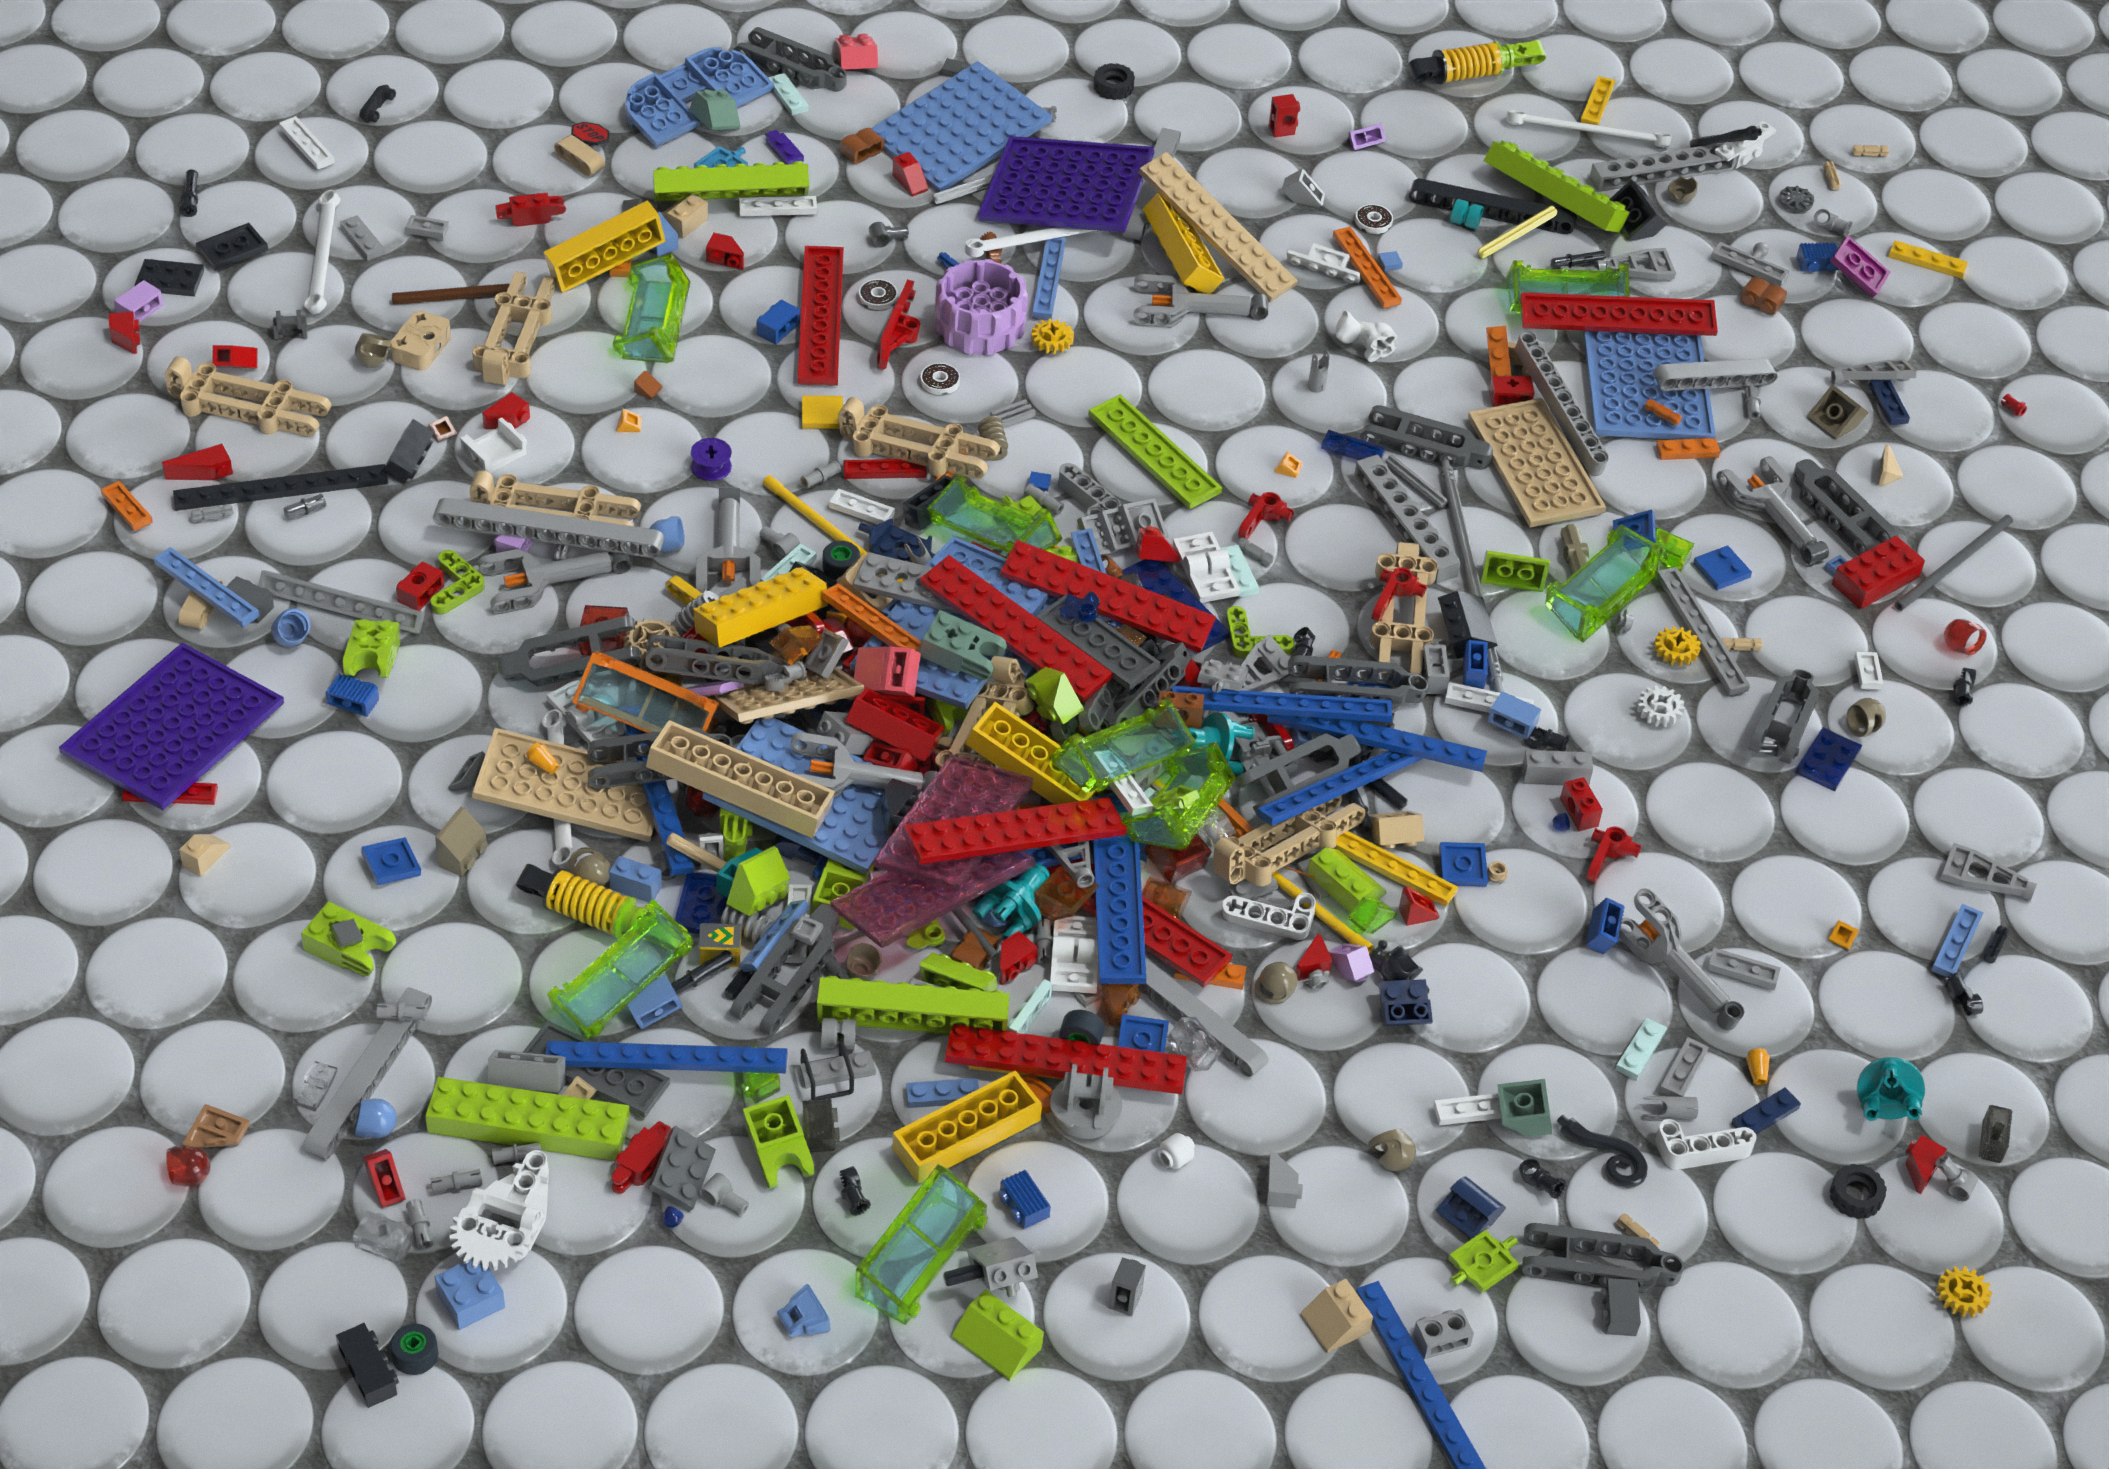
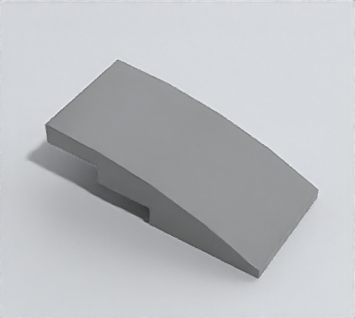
M1155 498L1123 504L1118 508L1104 510L1098 514L1077 519L1080 530L1092 528L1100 555H1109L1135 548L1139 528L1153 526L1158 528L1166 538L1169 537Z

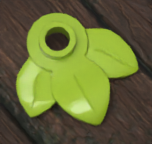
M921 912L919 923L902 924V931L908 938L906 945L911 948L921 949L928 945L939 946L945 941V932L939 926L938 919L927 912Z

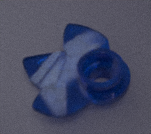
M1093 591L1089 592L1084 599L1068 594L1066 606L1059 608V611L1065 617L1078 618L1082 622H1092L1098 616L1097 608L1100 605V600Z

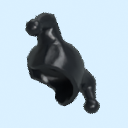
M1380 940L1378 947L1370 955L1373 967L1381 970L1388 981L1414 980L1423 971V968L1419 967L1411 959L1402 945L1397 946L1383 956L1382 951L1387 948V942Z

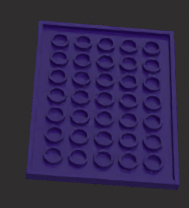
M1010 136L977 215L979 221L1125 233L1145 180L1138 172L1142 166L1152 161L1155 153L1154 147Z
M181 643L60 745L59 751L62 755L163 811L284 704V697L194 648Z

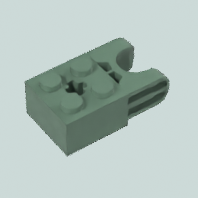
M939 610L922 640L919 653H921L920 657L956 673L962 671L977 679L987 680L993 673V664L982 655L991 657L1002 656L1007 648V644L1002 637Z

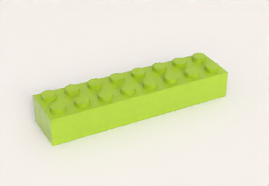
M1501 140V142L1493 141L1483 160L1484 162L1606 231L1620 232L1630 213L1625 210V205L1617 201H1610L1609 196L1594 192L1595 189L1587 184H1580L1579 179L1570 175H1564L1563 170L1548 166L1549 163L1547 161L1534 158V154L1527 150L1522 151L1518 149L1519 146L1513 142H1506L1504 140Z
M795 161L789 165H784V162H775L773 165L755 163L753 166L735 164L734 167L719 164L715 165V168L698 165L696 168L690 169L687 166H678L676 169L658 167L657 170H653L654 202L678 201L691 194L703 200L808 195L810 187L808 164H803L802 161Z
M836 976L820 977L817 1016L818 1023H822L823 1018H836L838 1022H841L843 1019H856V1026L939 1034H950L951 1026L954 1024L1007 1031L1010 994L1000 990L986 992L976 988L963 990L953 986L940 988L930 984L917 986L906 982L894 984L886 983L883 980L872 982L863 981L859 978L839 979Z
M438 1077L426 1112V1124L428 1133L511 1146H514V1144L521 1146L540 1143L541 1149L544 1151L615 1161L619 1152L623 1151L630 1125L629 1105Z

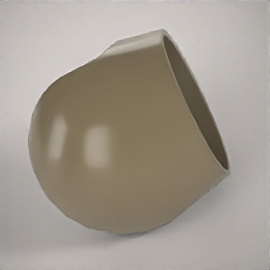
M362 333L355 346L357 359L367 367L382 365L387 358L389 348H391V340L375 334Z
M1872 698L1858 700L1850 706L1847 712L1848 726L1857 737H1867L1871 732L1878 731L1886 720L1884 706L1878 700ZM1859 728H1865V731L1861 732Z
M588 847L577 849L569 860V870L574 877L580 876L582 880L587 879L590 883L594 882L598 886H604L609 881L610 863L597 850ZM584 853L593 854L580 859L574 868V863L580 855Z
M1274 962L1267 965L1255 982L1257 997L1268 1004L1285 1002L1295 992L1298 984L1295 970L1284 962ZM1262 983L1268 991L1272 992L1273 996L1265 995L1261 991L1260 984Z
M1402 1129L1386 1131L1368 1142L1370 1151L1377 1153L1385 1152L1380 1158L1379 1163L1390 1171L1398 1172L1407 1169L1413 1163L1416 1156V1147L1413 1140Z

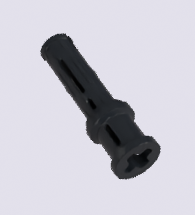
M193 169L186 171L185 189L180 198L182 204H180L179 210L186 217L196 215V204L199 200L196 194L198 172Z

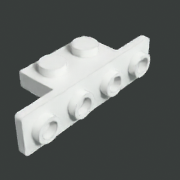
M1762 121L1755 125L1762 130V135L1758 136L1757 140L1726 142L1716 148L1715 153L1726 161L1737 157L1735 169L1761 155L1764 140L1774 135L1776 129Z
M1313 243L1308 256L1289 249L1287 250V260L1293 265H1303L1312 271L1319 270L1325 272L1330 277L1337 276L1343 278L1348 283L1360 282V273L1346 268L1350 258L1349 254Z

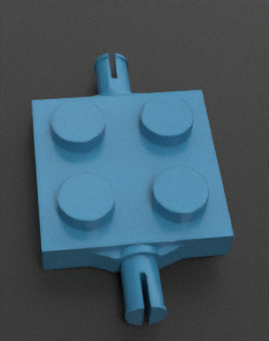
M718 146L695 162L694 168L698 165L715 168V165L724 164L727 167H734L735 164H746L748 166V162L740 158L746 151L742 146L735 151H729Z

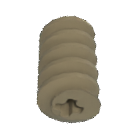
M988 416L982 419L978 425L979 437L994 440L1000 446L998 455L992 461L1001 460L1008 453V443L1004 426L1002 425L1003 422L998 416Z

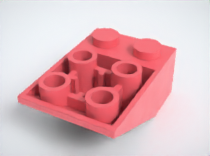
M858 34V37L839 35V38H835L839 66L841 68H878L877 44L871 36H868V34Z
M892 646L858 648L854 679L863 684L864 689L868 687L879 694L914 697L921 653L912 648Z

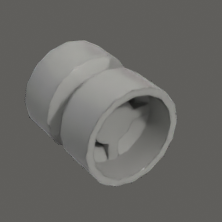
M823 1018L821 1049H835L836 1046H839V1042L843 1041L846 1050H855L856 1019H843L841 1022H838L836 1018Z

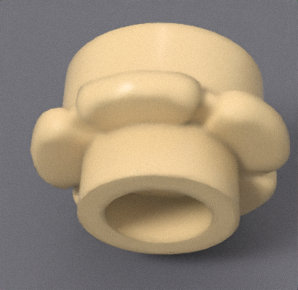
M1494 861L1487 867V876H1489L1490 880L1494 882L1506 880L1508 871L1504 863Z

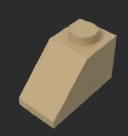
M194 834L179 849L182 865L189 871L202 876L231 846L228 842L212 834Z

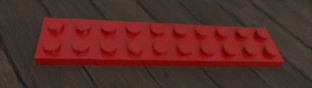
M805 246L798 384L838 385L844 247Z
M1521 292L1520 295L1522 328L1704 336H1716L1718 332L1714 300Z
M1016 540L1000 573V576L1046 592L1048 595L1059 599L1067 595L1087 610L1172 643L1183 642L1186 648L1201 653L1216 620L1214 615L1020 540Z
M948 555L920 578L921 586L976 626L1002 637L1006 641L1009 650L1038 671L1048 667L1065 673L1079 701L1082 703L1112 678L1113 672L952 556Z
M1109 797L904 825L902 833L919 865L1123 836L1127 832L1126 825Z
M1083 858L1072 860L1070 863L1082 862ZM1090 862L1091 871L1094 875V864ZM1061 864L1046 868L1050 876L1044 884L1096 917L1095 880L1091 886L1081 888ZM1142 896L1146 951L1203 988L1232 961L1233 954Z
M957 1024L951 1026L945 1054V1062L1006 1071L1016 1070V1072L1064 1079L1065 1072H1072V1064H1077L1076 1073L1103 1076L1104 1068H1109L1108 1077L1114 1078L1113 1085L1180 1095L1183 1093L1187 1056L1106 1044L1093 1045L1083 1041L1033 1034H1017L1011 1031L974 1028Z

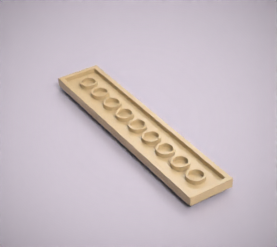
M1167 152L1140 168L1138 173L1256 290L1264 294L1269 302L1296 286L1298 280Z

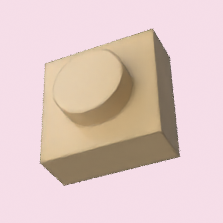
M576 1076L563 1095L591 1100L597 1090L579 1076Z

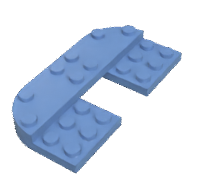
M722 47L707 48L686 57L685 63L661 75L655 72L634 83L627 92L624 110L625 117L631 128L637 127L656 148L701 125V121L689 112L690 108L685 104V102L694 98L696 91H718L723 89L735 99L736 107H739L774 90L775 84L750 58L736 50H732V52L722 51Z

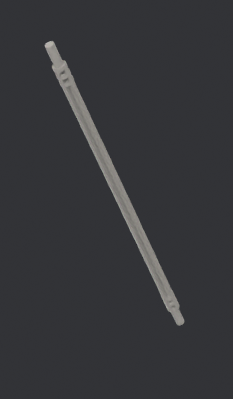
M1443 456L1441 474L1470 594L1483 597L1454 471L1450 466L1448 456ZM1496 647L1488 649L1487 668L1490 682L1494 685L1495 692L1501 693L1502 691L1504 692L1502 686L1503 676Z

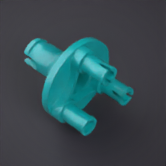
M1214 712L1204 719L1201 729L1178 727L1174 735L1184 738L1182 742L1175 741L1174 744L1179 748L1195 751L1197 764L1205 773L1220 775L1227 773L1239 776L1244 768L1242 763L1229 761L1233 751L1234 738L1251 740L1254 737L1255 730L1253 726L1241 725L1236 721H1231L1224 713Z
M1034 863L1018 880L1010 881L1001 876H993L988 881V889L983 893L984 897L971 910L975 916L983 919L993 906L998 905L992 913L997 917L1003 911L998 918L1001 922H1004L1010 914L1014 918V923L1002 934L1004 940L1017 931L1021 933L1027 932L1041 920V913L1034 900L1036 893L1042 888L1044 882L1048 880L1050 874L1044 866Z
M1897 1057L1880 1058L1868 1064L1862 1070L1857 1080V1095L1864 1110V1117L1866 1116V1119L1869 1121H1875L1878 1118L1893 1120L1906 1116L1911 1120L1919 1119L1920 1115H1922L1921 1108L1925 1095V1083L1917 1067L1909 1061Z

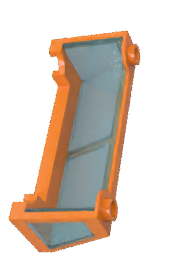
M599 651L592 653L572 700V703L576 704L575 708L586 713L589 710H595L647 733L662 731L669 720L686 728L698 727L708 732L720 705L715 700Z

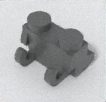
M301 309L296 310L297 316H282L280 310L276 311V317H273L275 340L283 339V333L279 334L278 330L297 328L302 329V333H299V338H307L306 315L301 314Z

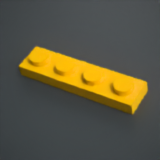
M1601 76L1597 77L1580 123L1600 124L1616 80Z
M1894 240L1888 256L1961 279L1968 264L1967 261L1959 258H1953Z

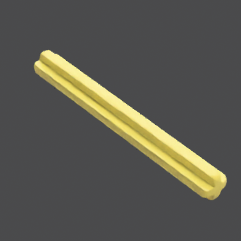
M1549 206L1480 247L1477 252L1482 259L1486 258L1555 217L1557 210L1554 206Z

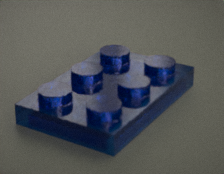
M1822 727L1797 766L1795 773L1836 791L1863 745Z
M700 873L687 874L674 922L685 927L688 933L700 934L701 923L721 924V917L727 907L728 898L716 892L717 876Z

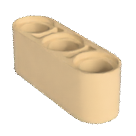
M569 135L554 144L557 155L586 176H591L605 167L604 158L573 135Z
M190 591L180 610L179 624L203 629L214 607L193 591Z

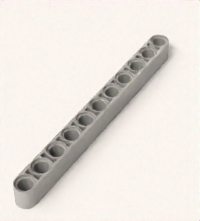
M450 498L440 499L433 514V521L444 527L648 558L659 556L665 538L662 532L654 529Z

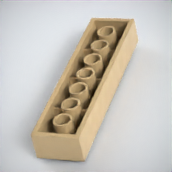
M670 720L651 745L646 767L810 838H814L828 815L835 791Z

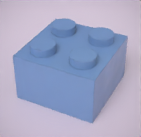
M473 1260L467 1264H464V1262L434 1276L436 1293L459 1330L505 1308L504 1292L489 1267L486 1271H483V1264L480 1263L476 1268H473Z

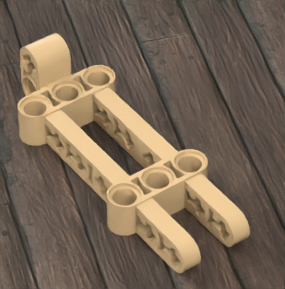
M516 271L507 292L498 293L495 296L496 318L484 345H477L472 349L473 367L476 371L483 372L484 382L505 386L509 377L526 378L531 374L529 352L540 325H548L552 321L550 301L555 291V277L544 276L536 297L522 295L526 287L527 274ZM511 321L524 322L514 350L500 348Z
M177 356L165 371L168 393L174 398L181 399L182 410L186 416L193 417L204 412L259 425L260 431L263 434L269 435L277 430H282L309 437L314 436L319 428L318 421L311 416L290 412V409L317 416H326L331 408V402L326 397L294 390L292 383L288 380H280L272 385L217 372L216 366L208 362L200 364L194 374H192L189 361L181 356ZM213 392L222 393V394H226V395H230V396H235V397H239V398H243V399H248V400H252V401H256V402H261V403H263V404L260 405V404H255V403H251V402H247V401H242V400H238V399H234V398H229V397H225V396H220V395L213 394Z
M850 397L838 414L840 432L846 439L853 440L856 456L867 457L871 453L895 459H902L929 467V473L933 476H942L946 472L974 479H981L988 470L986 462L982 459L993 460L1000 451V446L994 440L963 433V428L959 424L953 423L943 428L888 414L887 407L883 405L873 406L864 415L863 403L855 397Z
M483 470L475 473L470 487L471 502L628 526L634 525L628 520L601 517L598 514L636 518L641 508L640 502L634 498L600 494L599 488L594 485L584 486L581 491L518 483L516 476L504 474L500 476L496 487H494L493 476ZM516 503L571 510L574 513L516 505Z
M1398 542L1396 554L1382 553L1378 556L1375 575L1377 578H1380L1384 568L1393 572L1395 568L1404 567L1409 569L1414 576L1419 577L1420 583L1431 585L1435 582L1438 563L1432 558L1419 557V544ZM1385 582L1383 583V590L1387 584ZM1427 590L1423 598L1414 594L1412 625L1393 622L1395 595L1381 621L1373 624L1370 644L1378 649V662H1390L1391 650L1409 652V673L1421 675L1424 645H1432L1434 636L1432 629L1425 626Z
M994 656L991 659L994 682L987 681L974 698V702L950 750H944L937 754L935 762L939 768V773L943 777L942 796L936 801H930L933 803V811L940 812L943 809L956 781H962L964 784L955 801L954 810L957 815L970 816L985 786L993 785L999 780L1000 774L996 765L981 754H970L972 748L965 743L972 728L994 702L1017 717L1029 714L1033 710L1034 703L1024 687L1025 676L1016 659Z
M1339 796L1276 825L1271 826L1265 823L1240 838L1234 836L1223 837L1214 847V872L1231 884H1237L1246 879L1257 886L1269 885L1272 880V873L1318 847L1321 849L1325 847L1334 848L1339 835L1354 828L1363 821L1365 809L1356 803H1352L1326 817L1327 814L1339 807L1342 797ZM1296 833L1294 836H1292V837H1290V838L1284 840L1283 842H1281V843L1275 845L1274 847H1272V848L1266 850L1265 852L1261 853L1262 850H1264V849L1270 847L1271 845H1273V844H1275V843L1281 841L1282 839H1284V838L1290 836L1291 834Z

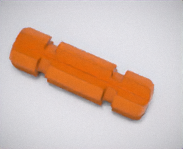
M1649 399L1645 403L1644 408L1649 412L1654 411L1653 414L1666 421L1670 420L1669 423L1677 426L1681 422L1682 416L1680 414L1673 413V410L1660 403L1657 404L1655 400Z

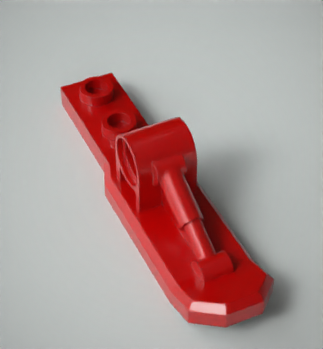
M907 279L880 340L877 368L886 369L888 357H890V353L895 348L900 347L904 343H914L918 339L921 323L917 318L906 315L911 305L909 301L913 302L916 290H913L915 281Z

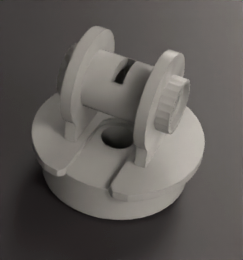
M1072 1064L1071 1073L1065 1072V1080L1054 1088L1050 1098L1051 1111L1056 1124L1062 1131L1076 1138L1093 1139L1105 1135L1113 1128L1122 1112V1099L1117 1089L1113 1086L1114 1078L1108 1077L1109 1068H1104L1103 1076L1076 1073L1077 1064Z

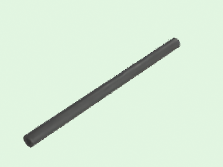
M2005 515L1895 602L1896 609L1902 611L2008 527L2013 522L2012 517Z

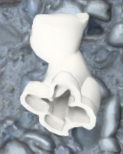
M1345 310L1336 325V338L1345 344L1360 340L1367 349L1364 355L1369 362H1374L1380 357L1384 358L1396 349L1393 344L1398 339V335L1386 323L1358 322Z

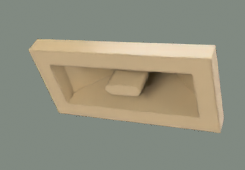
M1885 444L1881 456L1878 486H1885L1903 477L1891 447Z

